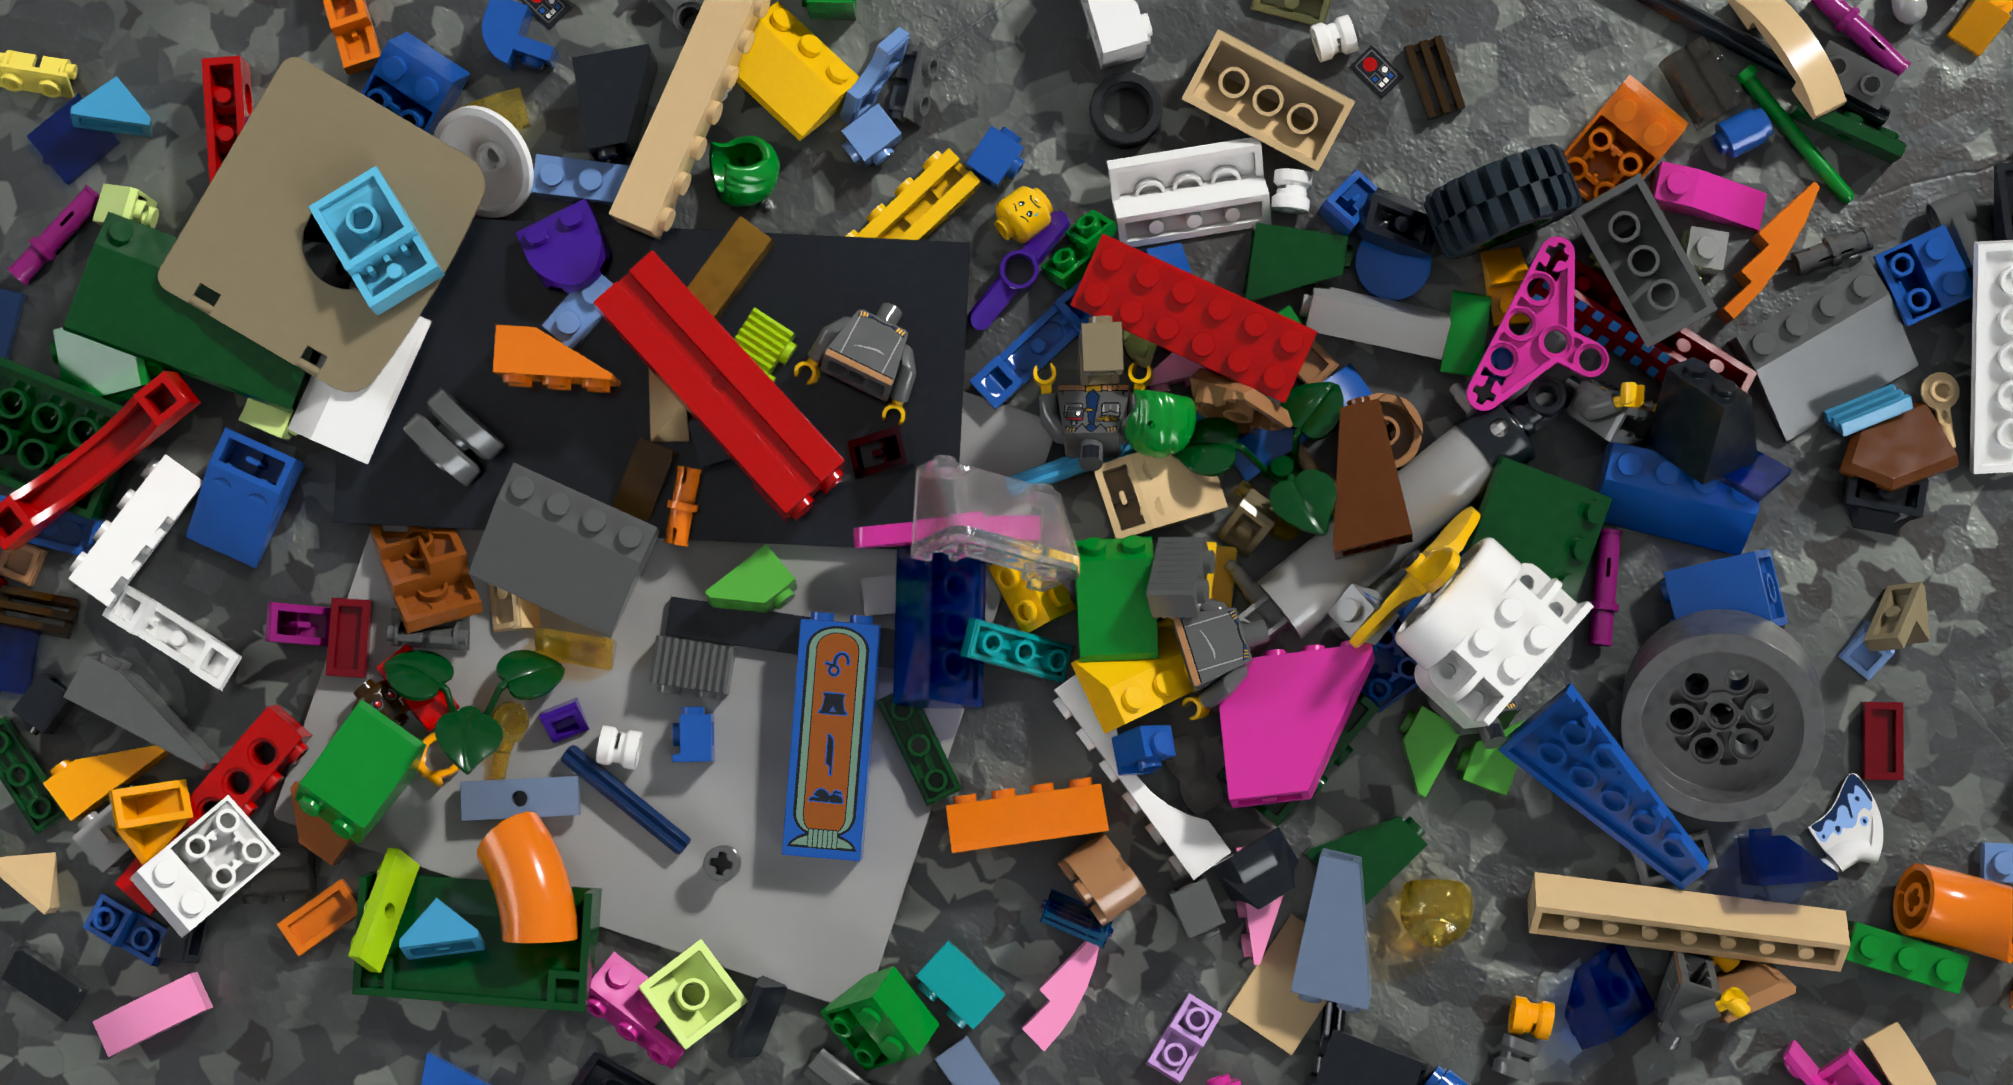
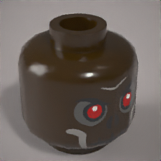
M369 679L353 693L357 699L352 704L351 712L361 700H364L401 727L410 719L407 715L409 711L407 703L391 688L388 680H381L375 684L372 679Z

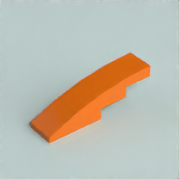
M323 0L329 25L335 36L343 68L347 75L375 67L381 55V50L366 0Z
M1815 181L1806 187L1750 239L1761 251L1733 276L1743 288L1716 312L1725 324L1734 320L1763 290L1787 257L1806 223L1820 186Z

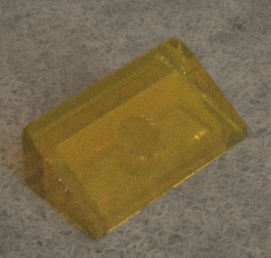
M541 627L535 629L536 653L546 655L562 663L606 670L613 668L617 647L615 640Z

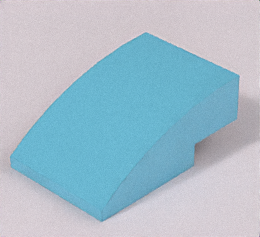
M374 166L308 206L345 270L350 274L368 306L377 316L445 275L377 166Z

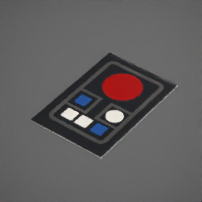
M520 0L523 4L528 5L532 13L549 29L571 9L564 0Z
M1372 45L1351 65L1382 98L1404 78Z

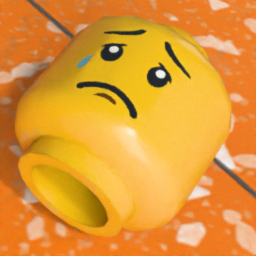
M1021 186L996 204L995 213L997 220L994 224L1004 239L1009 240L1012 238L1014 241L1024 244L1036 237L1050 224V214L1053 212V208L1049 199L1040 189Z

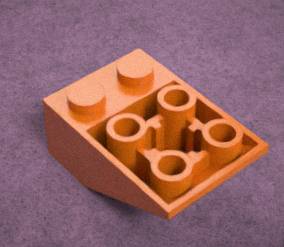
M1630 74L1564 152L1580 194L1588 202L1639 173L1644 178L1689 124V122Z
M496 325L493 373L501 377L503 383H509L508 386L532 388V381L542 382V385L548 386V389L571 390V384H582V388H587L586 391L610 393V386L620 387L621 381L612 373L536 327Z

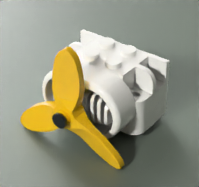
M1471 506L1454 517L1423 553L1416 548L1403 560L1400 566L1405 568L1408 573L1387 597L1381 607L1349 640V643L1355 649L1358 648L1399 610L1417 597L1426 594L1397 630L1395 641L1398 646L1417 662L1414 676L1420 689L1463 729L1489 726L1594 607L1588 601L1577 604L1561 589L1563 584L1557 578L1550 579L1540 568L1533 564H1521L1493 538L1488 537L1480 540L1460 557L1459 553L1463 550L1481 517L1480 513Z

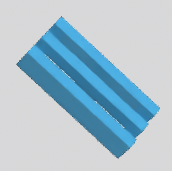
M1890 384L1825 410L1823 414L1827 425L1841 435L1848 436L1913 409L1910 395H1904L1901 389H1896L1894 384Z

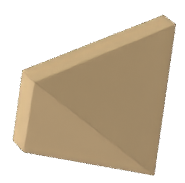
M649 369L651 441L654 443L690 442V429L687 423L690 421V413Z
M56 852L0 857V878L44 915L55 913L60 908Z

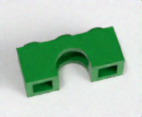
M1847 920L1851 946L1845 961L1960 995L1970 956Z

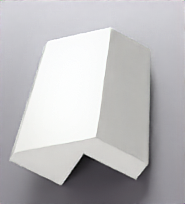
M1254 137L1107 161L1118 240L1129 246L1138 247L1252 228V225L1255 223L1272 225L1270 196L1263 171L1261 141Z
M421 316L418 318L394 356L369 387L360 391L344 392L329 386L312 375L288 429L368 464L432 321ZM321 354L316 366L321 369L328 357Z

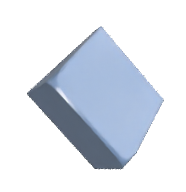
M1865 621L1842 649L1838 657L1869 681L1894 655L1895 650L1870 652L1863 640L1871 623Z

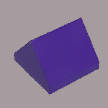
M578 697L543 710L539 715L553 744L589 730Z

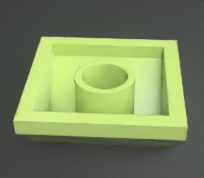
M702 939L638 986L639 990L684 1050L748 1002Z

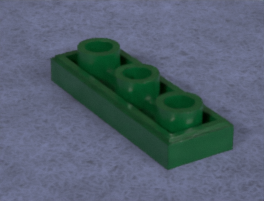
M1797 100L1791 106L1788 113L1792 120L1890 164L1902 158L1907 147L1905 142L1898 140L1899 135L1896 132L1884 127H1878L1875 130L1864 125V119L1852 112L1843 111L1840 114L1830 111L1813 120L1801 102Z
M912 684L877 700L878 706L926 805L929 806L962 790ZM916 738L925 739L927 743L925 751L921 753L915 752L912 749L913 740Z
M4 716L0 719V780L35 834H41L65 818L66 814L43 784L50 777L11 717ZM20 768H23L26 773V777L22 782L17 778V772Z

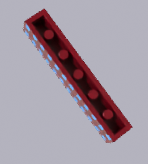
M1558 249L1547 266L1542 270V272L1551 275L1555 281L1560 276V273H1552L1555 264L1559 260L1565 262L1567 259L1562 254V250ZM1575 259V329L1662 383L1667 367L1695 357L1704 361L1708 367L1724 378L1736 383L1737 387L1747 393L1758 372L1687 328L1647 349L1608 279ZM1538 278L1529 292V296L1537 301L1544 300L1549 294V286L1546 281Z

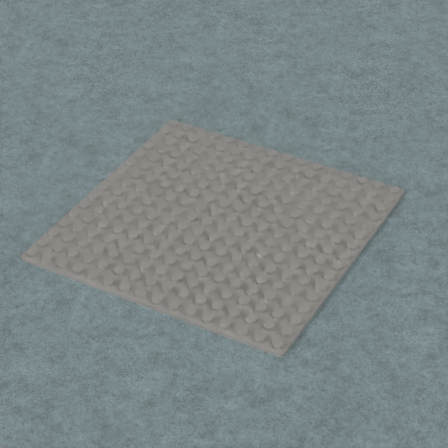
M963 391L957 515L982 514V517L1029 515L1037 489L1014 498H1008L1003 487V479L1046 463L1053 439L1042 426L1040 416L1004 404L995 410L985 398ZM382 525L384 531L407 532L408 526ZM422 527L424 529H435L430 527ZM456 529L467 552L470 569L484 530ZM371 532L369 533L347 599L373 601L367 678L325 675V661L303 726L313 735L306 743L309 750L296 764L292 765L290 763L274 810V815L278 820L296 825L290 787L294 781H301L351 714L352 704L357 699L353 695L354 691L369 679H372L375 684L384 680L379 675L376 667L402 648L391 646V641L387 640V629L391 625V609L397 607L381 567ZM658 538L611 639L540 606V627L493 633L488 583L470 575L482 601L483 608L482 613L470 616V650L411 647L412 650L435 652L445 657L454 668V676L445 684L449 686L453 699L460 707L459 709L464 706H474L481 713L485 711L496 686L503 681L496 674L497 663L504 655L512 651L531 650L544 654L562 664L565 668L564 677L552 691L532 700H518L510 694L508 688L501 693L491 714V717L501 725L503 730V740L499 748L480 762L469 775L459 770L454 775L442 779L444 783L440 788L435 787L417 771L415 778L359 845L354 842L353 845L383 855L386 854L388 848H399L422 868L449 877L489 880L476 857L477 848L489 831L505 819L462 821L460 782L578 776L561 762V757L568 747L575 745L596 761L597 747L603 725L616 727L619 732L627 733L630 730L643 732V740L636 770L623 768L620 763L615 762L610 765H600L690 837V844L681 854H675L580 776L581 815L540 817L561 853L571 886L602 888L600 927L679 953H683L702 939L722 967L757 979L763 975L785 984L787 989L829 1003L867 974L879 970L933 804L926 805L878 706L877 700L912 684L948 759L974 681L878 667L863 859L861 861L782 855L798 655L665 635L671 596L707 602L705 591L765 544L688 540L689 545L687 547L674 545V543H664V539ZM1021 538L956 542L955 553L767 544L794 576L797 584V590L794 591L795 597L783 608L777 610L774 607L770 611L811 617V612L834 613V621L850 622V615L865 616L861 578L900 574L904 613L873 616V624L882 625V628L964 640L969 617L993 623L1002 594L989 571V566L1016 551ZM656 636L735 647L736 654L729 694L720 693L719 701L697 698L696 689L681 687L680 695L657 692L658 684L649 682ZM978 660L976 661L974 679L980 664V661ZM578 697L589 730L553 744L540 720L539 715L541 711ZM681 707H705V714L714 715L715 761L672 762V754H680V746H673V723H680ZM408 711L407 715L410 719L402 726L403 729L420 741H423L430 733L435 732V728L428 732L414 715ZM923 738L914 739L912 749L917 753L925 751L927 747L926 740ZM438 741L433 742L427 749L425 765L430 770L445 769L454 764L444 753ZM519 791L515 796V801L518 805L523 806L527 802V795L523 791ZM720 845H728L735 848L737 854L741 857L739 873L726 881L711 879L704 869L706 853ZM722 852L721 857L713 858V864L719 867L718 873L723 874L725 869L732 868L733 862L727 860V853Z

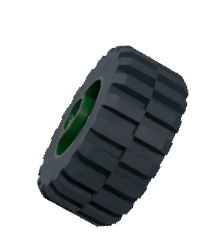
M1550 144L1507 156L1447 182V184L1436 188L1425 197L1424 208L1442 254L1452 260L1489 250L1528 235L1553 222H1557L1580 207L1582 196L1564 151L1557 145Z

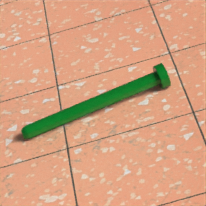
M1751 63L1731 80L1737 88L1740 85L1745 87L1842 203L1848 204L1855 198L1854 192L1754 75L1758 69Z

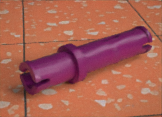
M1845 0L1810 1L1835 23L1833 28L1838 33L1843 31L1880 67L1899 77L1910 66L1911 62L1902 56L1859 14L1861 10L1856 5L1851 7Z
M86 184L84 189L38 237L33 236L29 240L31 245L7 270L20 282L27 285L49 260L53 262L58 257L55 253L95 212L100 195Z
M1602 528L1597 540L1592 601H1588L1594 606L1591 609L1588 645L1612 647L1614 613L1618 612L1619 604L1615 603L1621 530Z

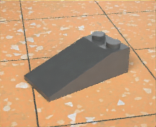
M1640 173L1570 212L1647 349L1718 310Z
M103 652L100 653L99 657L85 655L63 696L64 698L202 770H213L221 761L139 674L130 670L131 662L115 654L108 655Z

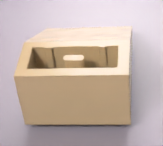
M1136 452L1105 462L1099 470L1094 471L1116 538H1125L1131 535L1142 536L1228 507L1218 476L1207 477L1195 474L1172 455L1165 458H1154Z

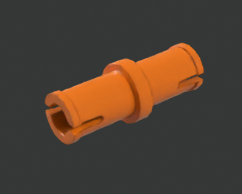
M677 465L673 496L667 502L670 513L666 535L663 540L664 543H674V545L688 547L693 512H698L699 505L695 504L702 469Z

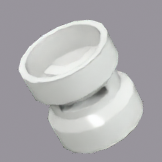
M1349 15L1337 17L1333 23L1327 25L1322 22L1310 25L1313 47L1320 62L1331 60L1335 54L1341 52L1346 55L1358 52L1357 37Z
M1276 169L1273 182L1277 186V190L1271 199V210L1288 214L1309 213L1310 200L1307 198V189L1312 186L1313 174L1299 169Z
M603 725L597 747L596 763L610 765L615 762L620 763L623 768L636 770L642 748L643 732L630 730L627 733L619 732L616 727Z

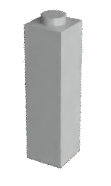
M1315 283L1313 284L1311 295H1303L1299 313L1300 317H1305V326L1318 331V333L1442 360L1451 325L1448 312Z

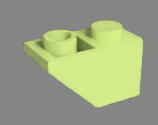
M103 183L92 221L102 226L109 211L155 228L159 217V209L156 208L158 202L139 189Z

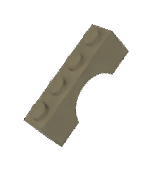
M1112 316L1089 317L1088 323H1081L1078 339L1079 385H1119V374H1123L1122 322H1113Z

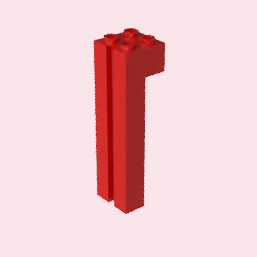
M653 250L633 266L626 276L619 282L616 281L593 302L595 310L754 483L753 488L784 522L791 516L796 521L813 507L814 499L812 497L821 490L826 495L842 481L841 477L844 475L842 471L845 460Z

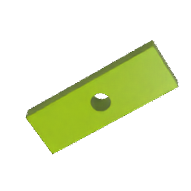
M399 848L387 849L383 862L378 867L377 878L370 897L365 902L364 913L359 927L350 943L348 956L369 972L381 973L420 867L417 862Z

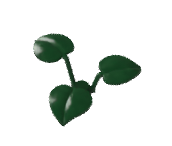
M1334 382L1303 384L1290 391L1286 402H1281L1280 406L1288 410L1293 423L1290 428L1296 429L1292 436V453L1290 457L1279 456L1275 458L1269 467L1265 466L1245 445L1236 443L1239 437L1237 425L1228 419L1220 417L1206 418L1196 422L1195 430L1189 443L1182 451L1172 454L1174 458L1178 459L1193 473L1214 477L1228 471L1236 461V451L1241 452L1262 472L1263 477L1270 478L1273 486L1270 492V503L1276 515L1299 530L1325 536L1336 504V486L1332 478L1324 472L1314 469L1300 471L1298 465L1300 462L1299 443L1302 433L1309 439L1317 441L1329 436L1337 428L1340 422V407H1344L1342 390Z
M426 650L407 651L393 656L383 665L389 685L398 695L412 701L428 700L435 697L439 690L444 694L449 713L442 715L438 719L435 735L447 757L466 775H469L480 762L493 754L502 743V727L491 717L501 693L508 688L510 694L518 700L536 699L552 691L562 681L565 674V668L561 663L539 652L516 650L507 653L499 660L496 666V674L503 681L498 683L485 711L481 713L474 706H464L459 711L456 710L450 688L445 684L453 678L454 668L440 654Z

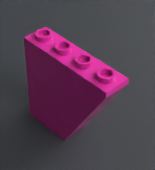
M1349 640L1342 642L1341 647L1326 649L1324 645L1313 644L1302 647V652L1286 653L1283 649H1273L1263 652L1261 657L1252 658V666L1248 668V676L1230 697L1219 703L1228 798L1232 808L1312 799L1374 664L1375 657L1372 643H1363L1356 649L1349 643Z

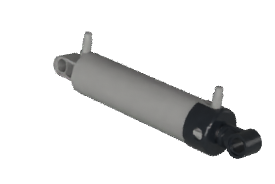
M1550 376L1540 377L1534 380L1529 389L1504 408L1499 404L1489 411H1478L1469 406L1466 400V389H1463L1459 383H1455L1449 388V391L1454 396V400L1466 412V415L1454 423V427L1397 471L1413 533V542L1335 560L1333 551V521L1329 524L1325 536L1315 535L1257 582H1254L1235 560H1229L1225 564V569L1243 592L1241 594L1251 605L1239 615L1241 625L1263 619L1270 638L1269 642L1249 647L1251 656L1254 657L1288 629L1300 640L1330 617L1327 612L1351 583L1367 588L1408 556L1414 549L1418 548L1451 522L1459 513L1484 496L1498 456H1503L1525 465L1533 460L1536 453L1529 438L1546 424L1558 420L1564 412L1566 389L1562 382ZM1542 393H1550L1556 398L1557 402L1550 407H1543L1537 403L1535 398ZM1490 397L1486 398L1480 404H1483L1486 400L1493 401L1494 399Z

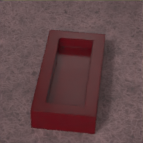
M332 597L325 675L367 678L373 613L372 600Z
M1861 702L1862 780H1904L1903 702Z

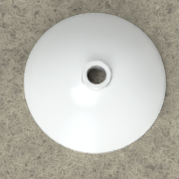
M481 106L460 107L447 114L439 122L433 136L470 157L480 166L485 177L486 191L476 215L486 218H500L518 210L527 201L531 193L534 170L528 147L517 129L500 114Z

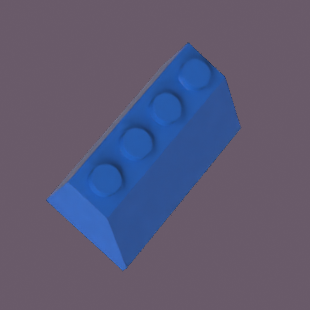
M1611 442L1605 446L1595 491L1613 498L1603 524L1732 555H1740L1758 515L1766 477L1736 470L1702 485L1656 451Z

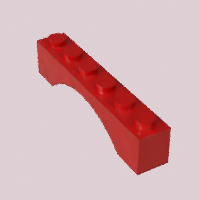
M171 371L160 373L134 394L110 421L81 446L49 470L0 502L1 548L3 550L20 549L201 404L177 372Z

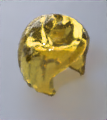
M1417 879L1407 881L1404 884L1400 900L1401 921L1406 931L1416 941L1428 947H1446L1454 941L1463 938L1469 930L1473 918L1474 899L1468 884L1459 880Z

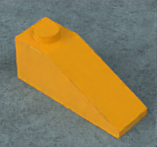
M154 745L81 758L74 761L68 758L50 770L52 777L43 784L70 821H81L88 814L107 802L110 790L118 789L123 785H130L172 753Z

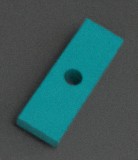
M969 617L960 656L1064 683L1073 645Z

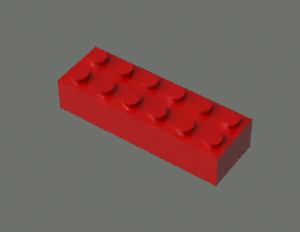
M1102 234L1070 306L1091 316H1112L1113 322H1122V330L1229 379L1254 388L1258 392L1282 403L1286 402L1318 331L1105 234Z

